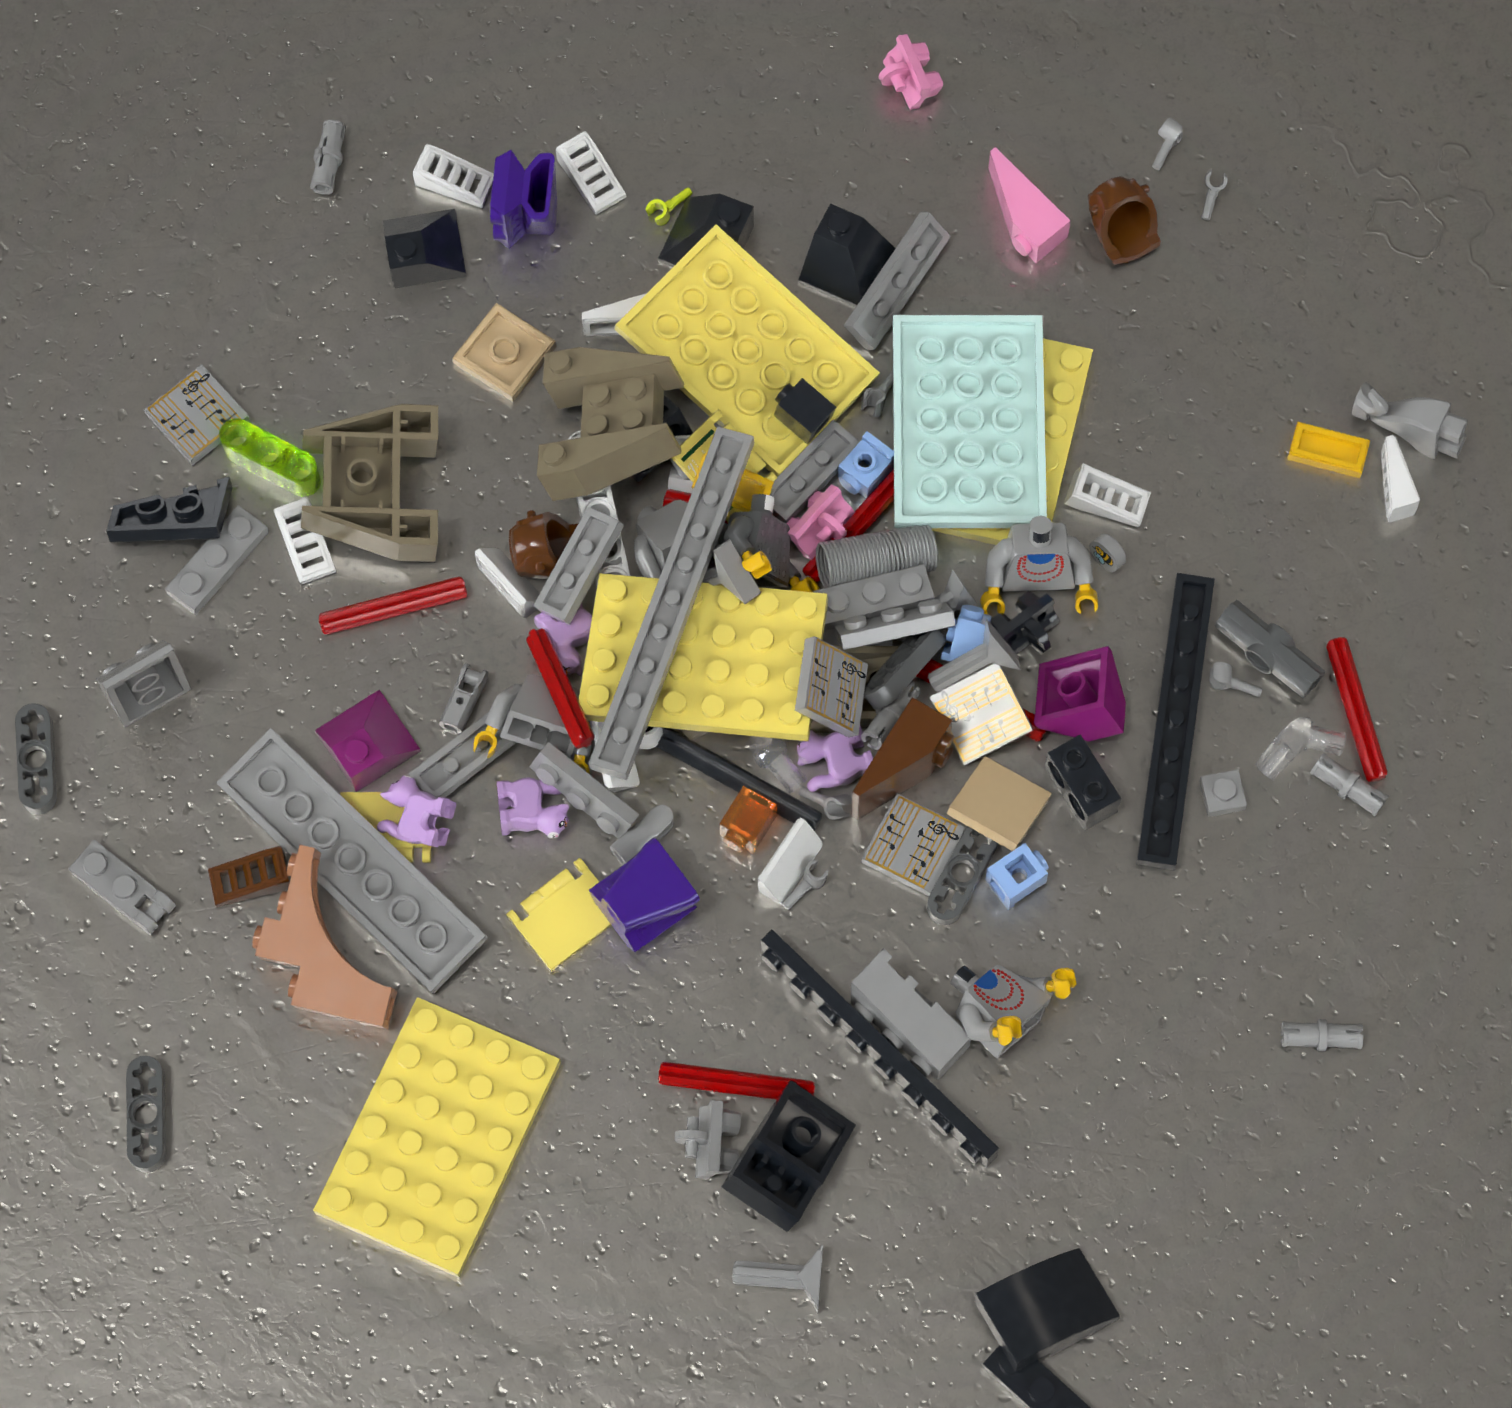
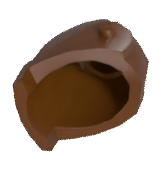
M1122 176L1105 181L1088 194L1089 211L1096 234L1114 265L1136 260L1159 247L1161 243L1157 234V211L1152 199L1147 194L1150 191L1147 184L1140 186L1134 178L1127 179Z
M534 510L528 511L527 518L516 521V525L509 530L510 555L517 574L526 578L548 579L578 524H568L561 517L550 512L536 515Z

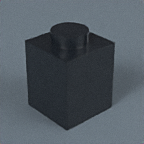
M801 378L794 387L789 383L777 395L775 401L778 405L774 416L808 445L831 420L836 406L806 380Z

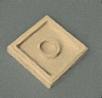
M496 303L452 359L455 365L513 402L543 365L545 353L553 352L557 345L555 340Z
M984 756L950 805L947 815L1014 851L1018 848L1048 803L1052 793Z

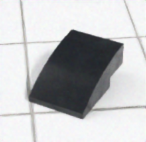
M790 1080L751 1137L721 1187L788 1232L800 1220L816 1190L824 1183L856 1124Z
M1080 1248L1041 1261L975 1293V1304L1015 1372L1047 1354L1050 1357L1119 1320L1121 1317Z

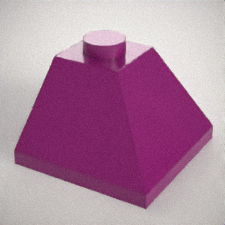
M1109 646L1039 664L1034 724L1037 728L1074 738L1081 734L1085 741H1093L1124 733L1126 701L1112 650Z
M380 690L315 730V733L355 792L360 791L421 752L419 746Z

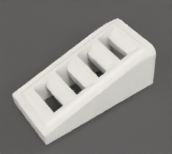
M586 131L556 148L557 161L595 215L626 198L625 191ZM591 161L593 162L594 165L588 167L587 169L581 172L578 171L579 168L590 163ZM599 174L603 176L589 185L586 184L587 181ZM610 186L611 190L595 198L593 195L602 188Z
M429 144L425 145L413 171L416 186L479 208H483L493 185V173ZM433 164L437 165L434 173H430ZM446 169H449L451 172L446 181L442 177ZM460 175H466L461 187L457 186L456 183ZM474 179L480 180L475 193L470 192L469 190Z
M646 294L582 312L584 335L586 337L620 335L614 330L615 325Z
M1390 435L1384 441L1381 450L1386 517L1388 522H1394L1414 516L1420 502V497L1397 439L1394 435Z
M1083 463L1072 477L1064 504L1084 512L1139 527L1151 492ZM1084 484L1090 485L1088 494L1082 492ZM1099 488L1105 490L1102 500L1096 498ZM1114 493L1120 494L1116 506L1111 504ZM1129 497L1135 499L1131 512L1125 510Z
M308 497L274 509L276 520L300 585L336 573L323 535L311 532L294 539L291 538V535L305 530L301 528L302 506H312ZM314 543L318 544V547L298 554L296 552L297 549ZM320 556L323 557L324 561L302 568L301 563Z

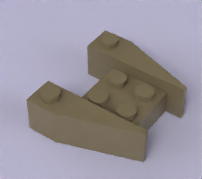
M585 347L545 353L543 385L557 408L563 409L582 405L580 438L539 445L537 477L552 501L590 495L681 454V447L668 424L663 423L664 391L684 388V382L670 357Z
M398 404L303 430L302 453L323 454L322 506H302L301 528L396 561L435 562L438 547V510L400 509V457H436L438 405Z

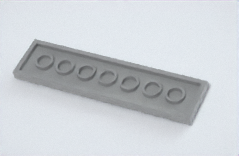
M272 728L216 782L290 855L298 853L299 845L317 849L321 853L318 867V883L432 994L488 939L466 915Z

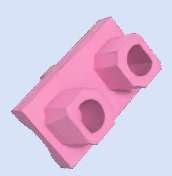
M908 34L898 35L896 46L887 53L886 58L883 60L886 68L879 73L878 77L883 86L894 85L896 92H902L910 110L919 109L925 98L939 93L943 86V81L939 72L925 73L922 68L930 60V52L926 43H911Z
M832 484L825 492L816 491L808 499L807 507L809 509L801 518L792 517L786 523L790 528L787 533L791 541L796 544L803 556L809 560L816 556V547L819 542H826L831 538L837 540L847 535L843 525L855 513L854 509L844 500L841 490Z

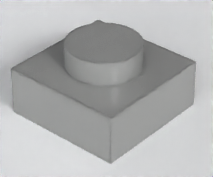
M1239 769L1200 777L1199 782L1208 817L1246 810L1247 802Z

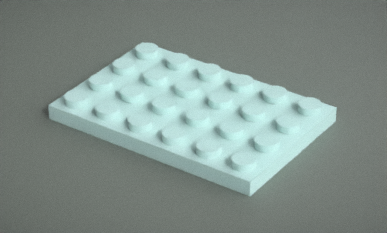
M893 315L894 528L914 527L915 525H929L931 528H1011L1015 524H1030L1032 518L1036 516L1047 517L1042 315Z

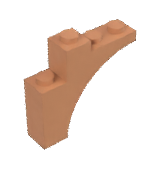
M299 845L298 853L291 854L287 867V876H291L288 891H282L278 901L277 913L282 914L279 921L265 917L263 926H257L252 941V948L256 949L255 956L262 960L300 968L298 975L293 974L288 988V997L292 998V1006L388 1030L398 991L364 976L350 964L337 948L326 928L318 898L317 882L321 853L313 847Z

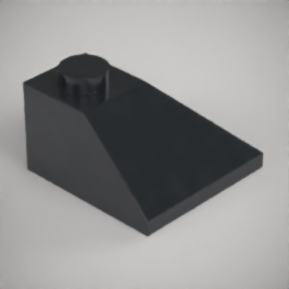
M720 193L686 198L658 257V262L674 267L716 224L744 249L754 227V206Z
M830 203L814 233L798 283L856 308L896 248L865 218Z
M455 209L383 220L384 237L394 289L467 277Z

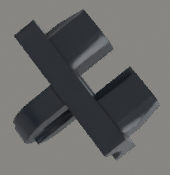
M1027 591L1015 603L1019 613L1017 616L1010 619L1004 613H998L991 618L990 623L1016 654L1028 645H1031L1038 653L1043 654L1051 648L1049 636L1046 632L1060 621L1054 610L1053 605L1055 602L1052 597L1046 593L1040 598L1031 591Z

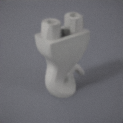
M1367 382L1361 386L1356 396L1352 416L1365 421L1369 419L1380 427L1399 435L1417 451L1434 460L1438 451L1457 459L1466 440L1464 432L1468 419L1452 414L1451 403L1427 397H1414L1387 402Z

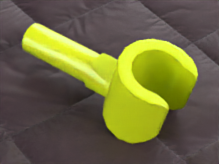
M687 187L666 202L654 199L647 204L646 212L650 216L657 210H663V213L655 218V223L663 226L670 220V211L675 209L677 205L693 193Z

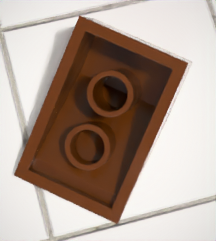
M912 697L852 791L851 816L857 820L895 798L897 793L902 794L930 777L936 766L943 768L953 751V748L950 747L955 737L951 734L953 720Z

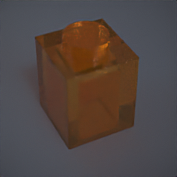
M743 786L719 823L720 836L723 837L722 841L735 851L742 852L745 849L754 854L777 817V804Z

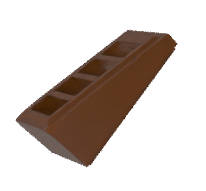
M282 846L265 849L209 868L208 873L216 907L288 890L290 876H287L288 866ZM273 864L276 877L269 879L266 866ZM259 868L261 882L254 884L251 869ZM243 871L246 887L239 888L236 873ZM229 875L231 892L224 893L221 876Z

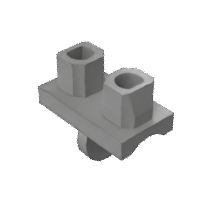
M711 1100L708 1106H701L699 1108V1118L688 1117L687 1130L675 1132V1142L686 1145L685 1157L696 1158L695 1178L708 1179L715 1174L730 1173L739 1158L737 1149L721 1148V1135L736 1136L739 1133L741 1114L724 1109L723 1101Z

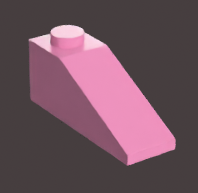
M995 147L990 151L988 169L1012 239V244L1021 255H1028L1037 263L1068 238L1071 220Z

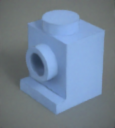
M866 431L862 436V440L838 466V478L841 485L848 492L854 495L859 493L864 498H867L894 469V451ZM864 461L869 467H861L859 464Z
M962 605L958 620L955 619L956 626L948 627L946 641H950L952 644L946 643L941 659L951 662L983 644L985 621L987 618L991 622L992 616L984 614V610L977 606Z
M1024 843L987 868L985 880L1007 910L1015 906V903L1046 883L1048 877L1046 870L1049 867L1044 857L1037 850L1032 852ZM1022 873L1025 875L1026 880L1017 883L1012 875Z

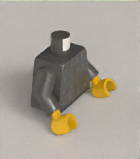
M754 494L752 495L751 510L749 512H734L730 515L727 530L724 534V542L728 539L731 540L742 559L743 568L750 572L759 588L791 586L790 590L813 592L819 590L817 583L810 577L800 581L801 574L790 562V536L787 533L790 528L789 525L772 516L774 497Z

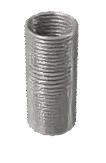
M929 525L907 526L906 528L890 529L884 532L880 531L819 542L816 547V565L824 588L923 564L925 565L926 572L935 571L938 565L937 543L934 532Z

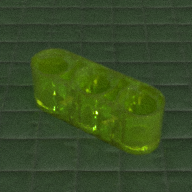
M240 418L230 419L221 426L219 438L223 450L230 461L294 495L309 497L318 491L321 485V476L314 457L309 453ZM237 437L246 438L240 445L230 444ZM268 454H278V457L271 462L262 461ZM301 470L310 471V474L303 479L294 478V475Z

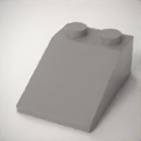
M164 640L157 644L150 643L143 646L137 651L136 656L124 663L119 662L110 665L103 671L102 676L96 678L104 695L125 728L191 690L174 649L170 643Z

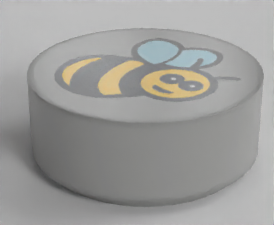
M1100 534L1089 545L1094 559L1109 572H1115L1126 562L1123 548L1110 535Z

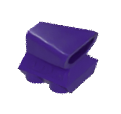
M512 150L495 158L490 202V222L493 224L494 241H499L510 249L524 234L551 235L555 231L557 217L554 155L552 153L538 154L525 170Z
M656 838L646 842L633 859L589 889L595 904L627 947L634 952L650 943L654 938L697 908L696 904L700 900L696 890Z

